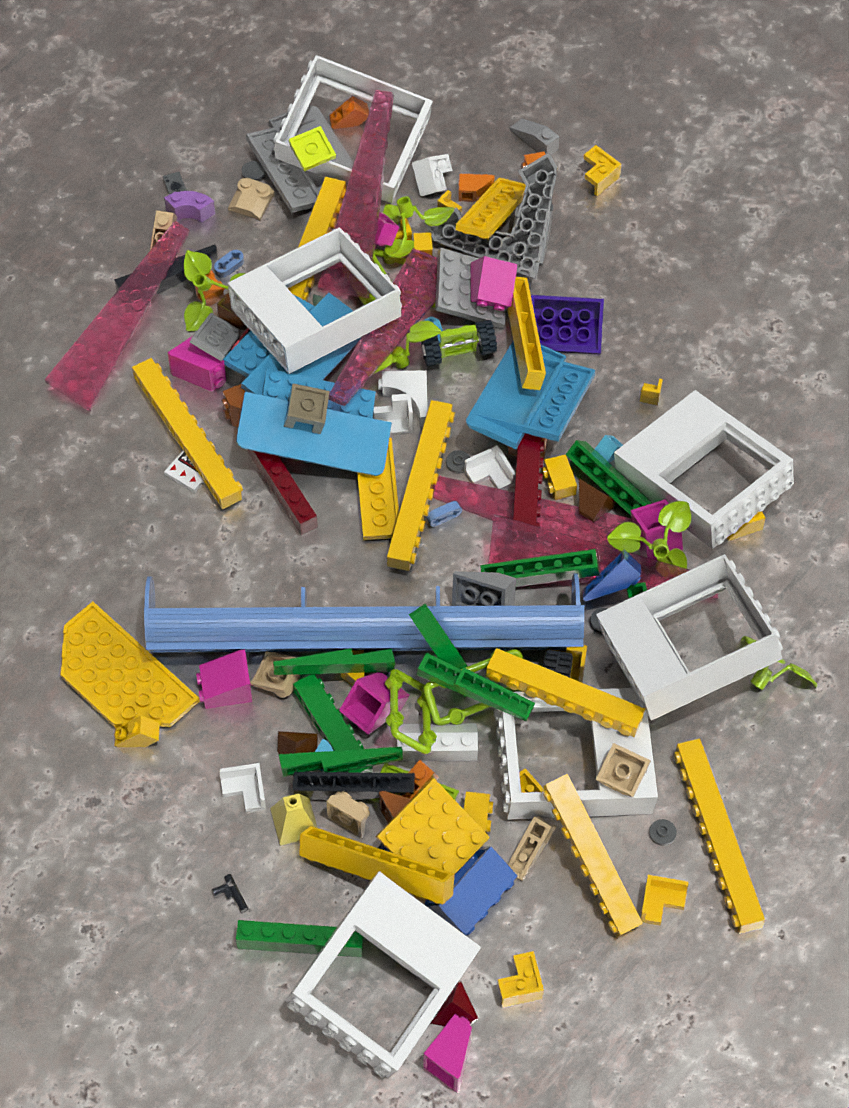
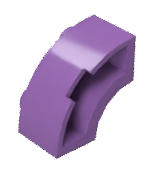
M180 191L164 197L166 211L174 213L177 216V221L191 218L202 223L215 215L214 201L205 194L195 191Z

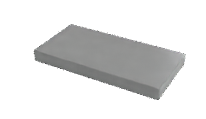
M210 313L193 335L190 343L222 361L242 331Z

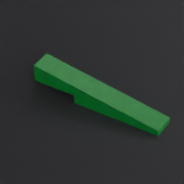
M423 604L409 614L439 659L459 669L468 667L426 604Z
M350 648L273 662L274 675L390 672L395 669L392 649L353 655Z
M426 653L417 669V676L524 721H527L535 706L534 702L464 667L461 670L429 653Z
M402 747L279 754L283 777L294 775V772H310L323 769V772H346L403 760Z

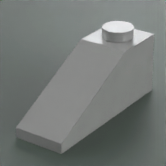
M522 118L510 127L514 134L535 151L545 152V155L547 153L552 155L558 151L559 136L547 126Z

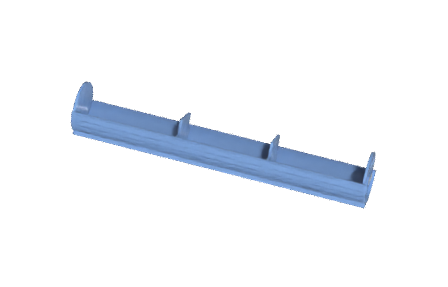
M573 573L571 605L440 606V586H436V606H428L457 650H495L496 648L500 650H567V647H583L584 605H581L577 573ZM148 576L146 580L144 626L146 650L150 653L236 652L245 649V652L339 651L350 648L352 650L364 651L392 649V651H433L409 616L410 613L421 606L307 607V591L305 587H301V607L156 608L153 577Z

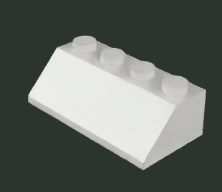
M477 723L446 724L442 726L431 724V730L435 732L437 738L436 742L431 746L429 754H422L397 740V747H402L403 760L397 762L419 760L477 761L478 759ZM402 724L399 727V731L419 742L418 737L423 732V724Z

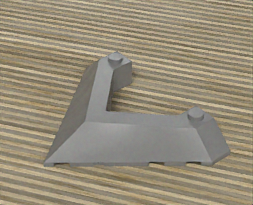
M547 153L518 171L526 187L523 201L520 203L516 216L515 227H513L511 234L495 231L489 239H483L479 236L456 231V223L463 217V214L457 208L454 209L452 215L445 223L438 226L426 225L435 242L478 258L486 256L518 264V273L536 279L558 168L550 153Z

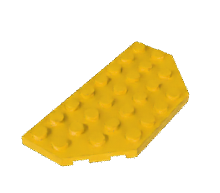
M93 601L64 625L61 678L113 727L117 728L139 716L159 722V727H171L200 702V698Z

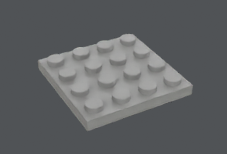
M440 248L437 258L435 310L476 322L491 320L493 326L503 328L505 325V309L504 311H497L492 306L481 307L477 306L476 302H471L470 265L471 262L479 258Z

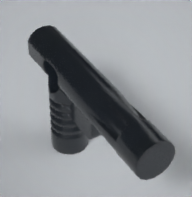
M226 875L224 877L226 883L211 889L214 897L221 893H225L227 899L234 897L241 913L246 912L249 908L232 875Z

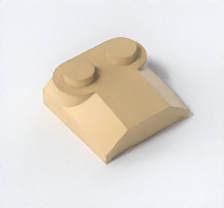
M243 178L237 184L238 189L230 202L228 210L260 221L274 197V190L268 184L250 178Z
M266 651L250 684L275 692L278 697L289 696L293 691V683L299 680L301 674L274 675L273 662L297 657Z
M613 743L596 781L633 798L647 772L651 760Z
M344 791L331 795L327 800L328 819L362 839L365 832L366 819L370 815L369 807L363 802L353 800Z

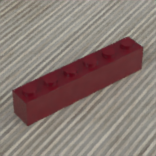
M525 433L518 445L512 540L535 541V535L540 532V522H536V518L540 517L541 506H537V501H541L542 490L538 489V484L542 485L543 473H539V468H543L544 457H540V452H544V441H541V437Z
M247 449L248 454L300 535L302 536L318 528L316 513L279 456Z

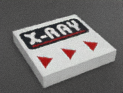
M184 450L164 471L165 476L193 493H196L204 483Z

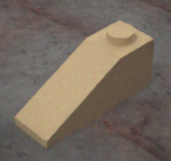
M540 816L533 817L508 863L520 880H524L557 827Z

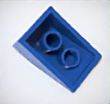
M624 549L600 572V576H596L583 589V600L589 601L626 589L630 585L634 586L641 579V565Z

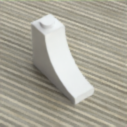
M426 370L382 371V379H379V390H382L383 397L392 398V395L410 393L412 409L419 418L420 427H424L428 412Z

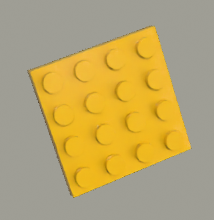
M434 778L375 836L391 853L454 873V875L490 838Z

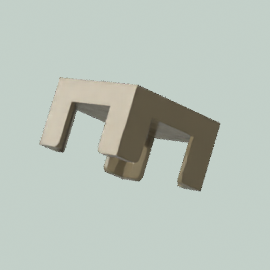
M293 383L288 395L289 406L284 427L293 428L297 421L314 425L312 433L321 434L325 425L330 391Z

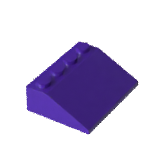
M531 295L541 345L554 351L601 354L604 299Z

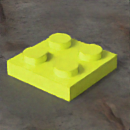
M321 126L288 139V143L303 171L336 158V154Z

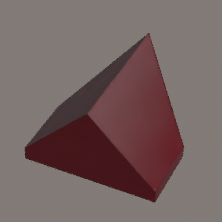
M462 981L455 985L430 1024L446 1026L455 1014L458 1017L466 1018L471 1025L479 1019Z

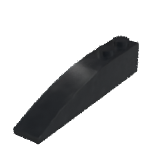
M215 244L194 251L206 254L212 262L218 258ZM185 255L114 279L116 291L123 305L134 304L145 298H151L187 280L184 272Z
M294 772L292 791L294 795L301 794L310 800H328L331 795L342 791L348 793L353 800L379 798V792L381 791L400 796L414 794L415 773Z

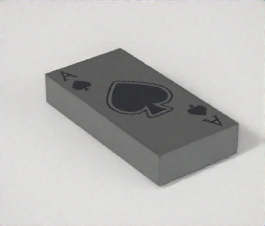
M180 172L163 176V181L169 195L174 192L187 191Z

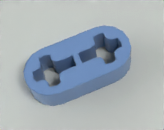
M232 250L219 259L214 265L216 276L225 278L244 264L243 253L240 250Z
M452 501L430 511L426 518L430 525L435 527L458 517L462 513V508L457 501Z

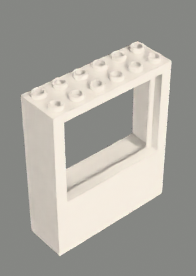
M340 227L228 282L231 309L289 374L401 317L402 304L400 302L401 291L399 287L390 281L387 274L384 275L379 266L374 264L368 254H364L359 245L354 243L349 234L345 233ZM342 262L376 300L322 327L287 288Z
M696 390L614 452L616 469L650 501L655 503L666 499L668 503L675 501L688 502L691 512V523L686 530L712 549L718 544H722L728 536L737 532L743 524L749 522L753 516L763 511L768 504L777 500L784 491L789 490L794 484L792 458ZM727 439L768 468L769 471L712 515L670 483Z
M725 554L596 614L606 643L651 721L782 659L781 650H783V647L778 640L780 635L776 627H771L769 616L767 613H762L760 602L753 599L754 595L751 588L744 585L745 580L742 574H737V568L733 560L729 561ZM727 589L758 638V641L689 672L659 621Z
M633 688L599 689L643 707ZM514 692L535 703L531 712L565 711L563 708L549 705L537 697H529L524 692ZM495 709V721H498L496 736L497 739H500V745H498V757H501L500 775H503L501 791L502 794H505L503 812H507L508 820L533 819L534 816L555 818L552 813L554 808L551 802L546 801L542 792L521 793L514 716ZM645 711L635 737L625 736L615 729L605 728L600 723L591 720L597 776L613 743L651 760L633 798L621 794L598 781V790L576 791L589 817L653 814L658 794L648 714Z
M378 872L367 884L288 995L285 1002L288 1003V1008L293 1012H300L304 1015L305 1020L309 1024L320 1027L325 1036L339 1041V1045L348 1052L351 1050L357 1055L356 1058L360 1062L371 1065L376 1074L388 1078L397 1072L481 947L381 872ZM354 931H357L433 988V991L390 1053L310 994Z

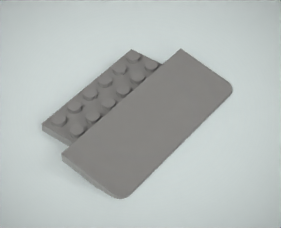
M308 106L295 136L321 126L336 154V158L330 161L359 172L321 111L315 106ZM284 113L269 119L268 125L270 129L246 134V141L287 207L293 213L314 207L325 177L307 170L303 171L302 168L275 158V151L273 150L275 143L273 141L276 133H280L282 129L280 126L283 118L288 116V113ZM346 186L348 196L346 200L343 199L342 212L337 215L336 219L371 205L375 197Z

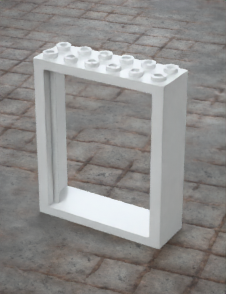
M316 55L314 60H310L308 64L307 75H303L300 84L302 86L300 90L297 89L295 92L294 103H290L288 107L287 118H283L280 128L282 129L280 133L277 132L273 141L275 143L273 148L275 158L302 168L288 143V139L295 137L319 83L397 112L417 121L389 184L332 161L307 170L322 177L345 181L347 187L392 204L430 119L433 101Z

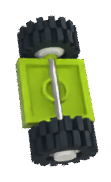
M491 320L477 322L471 326L465 325L461 328L441 331L442 333L439 334L440 343L437 335L421 341L426 366L441 364L442 358L477 351V343L482 355L497 352L495 330Z

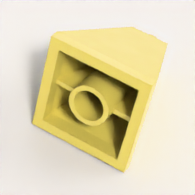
M301 794L283 797L270 808L280 846L300 841V834L310 826L318 828L310 799Z

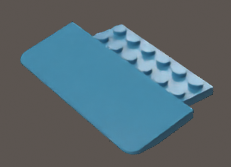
M328 293L316 306L295 296L322 327L353 312L351 308L331 293ZM252 331L223 359L224 365L247 377L241 383V388L246 392L262 395L267 368L287 372ZM364 336L305 365L291 374L324 380Z
M513 341L469 413L466 424L469 428L514 449H517L525 433L559 442L594 379L596 370L567 363L565 355L541 345L546 371L541 389L530 390L522 388Z
M267 368L262 395L250 392L244 393L236 442L243 449L378 476L383 473L385 468L392 422L373 419L376 391ZM293 383L330 391L325 425L321 434L312 433L314 425L297 421L293 428L284 427L289 406L288 395Z

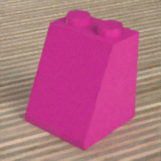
M486 256L471 262V302H476L477 306L481 307L492 306L497 311H504V309L511 307L518 264Z
M193 336L167 352L170 373L173 376L211 392L222 387L226 382L224 360L220 361L190 343Z
M666 499L631 510L633 523L641 529L640 537L645 538L650 544H653L656 539H663L666 526L659 523L658 516L661 509L669 504ZM669 528L667 536L669 551L674 548L683 551L682 532H673ZM640 541L639 552L641 558L648 568L655 566L657 558L654 555L653 549H649L644 542Z
M245 649L199 665L200 673H196L198 685H202L199 697L200 702H204L205 709L252 702Z
M382 672L357 679L339 709L342 714L367 734H371L386 722V717L390 714V689L385 684L388 677ZM402 688L398 690L399 712L410 696Z
M455 1014L423 1053V1068L458 1093L470 1049L472 1026L466 1018L458 1017Z

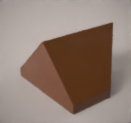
M229 293L225 294L217 303L218 317L240 330H246L247 326L231 309Z
M579 479V513L594 522L617 506L615 500Z
M278 731L277 751L279 754L315 752L318 747L317 733Z

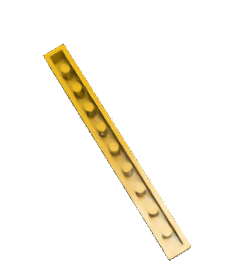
M149 358L133 366L134 379L181 449L184 450L222 510L242 500L241 492L243 488L239 481L235 482L231 469L229 467L226 468L222 456L216 454L212 441L208 442L203 428L197 426L198 423L193 414L190 415L186 403L180 401L178 391L172 389L171 382L167 376L162 374L159 363L155 364L153 359Z
M434 400L430 402L387 554V567L410 571L411 564L416 562L417 553H415V549L420 547L421 537L419 535L420 532H424L426 521L423 520L429 514L430 505H428L429 500L432 501L434 496V489L432 487L433 484L437 485L439 476L437 469L442 467L443 458H441L442 453L445 454L447 448L445 440L450 438L451 427L449 426L455 420L453 404Z
M701 739L678 743L676 752H674V759L676 764H680L682 781H686V793L688 798L693 801L692 809L694 816L699 818L700 833L705 835V847L707 852L712 855L713 870L718 872V884L720 889L725 892L726 907L731 909L732 924L734 928L737 927L739 934L763 928L765 918Z

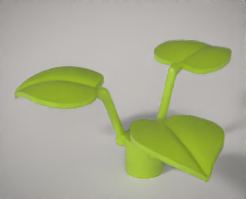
M408 196L399 198L397 205L386 203L383 213L396 224H399L400 219H402L404 236L403 240L395 239L392 246L386 245V255L391 258H399L408 255L414 249V241L407 240L405 218L412 217L414 211L422 220H425L426 225L438 226L450 218L454 207L431 208L422 215L416 205H412L411 199Z
M187 250L184 258L185 276L199 288L198 293H200L202 303L194 301L185 309L184 320L186 330L193 332L199 329L210 313H213V309L210 306H205L206 300L203 291L209 290L211 285L227 290L228 286L210 280L206 276L212 268V261L206 254ZM238 273L233 275L230 278V281L244 275L245 273Z
M397 319L371 331L370 334L373 336H380L386 332L394 349L392 354L388 351L383 353L381 350L369 353L363 361L365 374L369 378L374 373L387 368L392 362L395 363L397 368L407 367L410 363L408 358L410 356L409 342L417 343L441 334V330L430 321H420L410 328V333L406 335V350L401 346H396L389 331L398 326Z
M686 501L671 502L661 509L658 520L661 525L666 526L663 539H656L653 544H650L645 538L640 537L641 529L638 525L632 522H624L607 536L608 542L620 551L625 549L628 553L639 550L640 541H642L649 549H653L654 555L657 558L656 569L662 576L673 579L687 571V557L678 548L669 551L667 536L669 528L673 532H682L689 527L691 512L689 503Z
M748 636L741 638V640H745L748 644L757 641ZM783 658L777 661L782 664L786 663ZM790 663L773 676H771L773 672L768 668L769 666L758 670L750 680L756 687L763 690L769 681L773 682L785 671L791 670L811 681L815 689L818 686L805 669L793 663Z

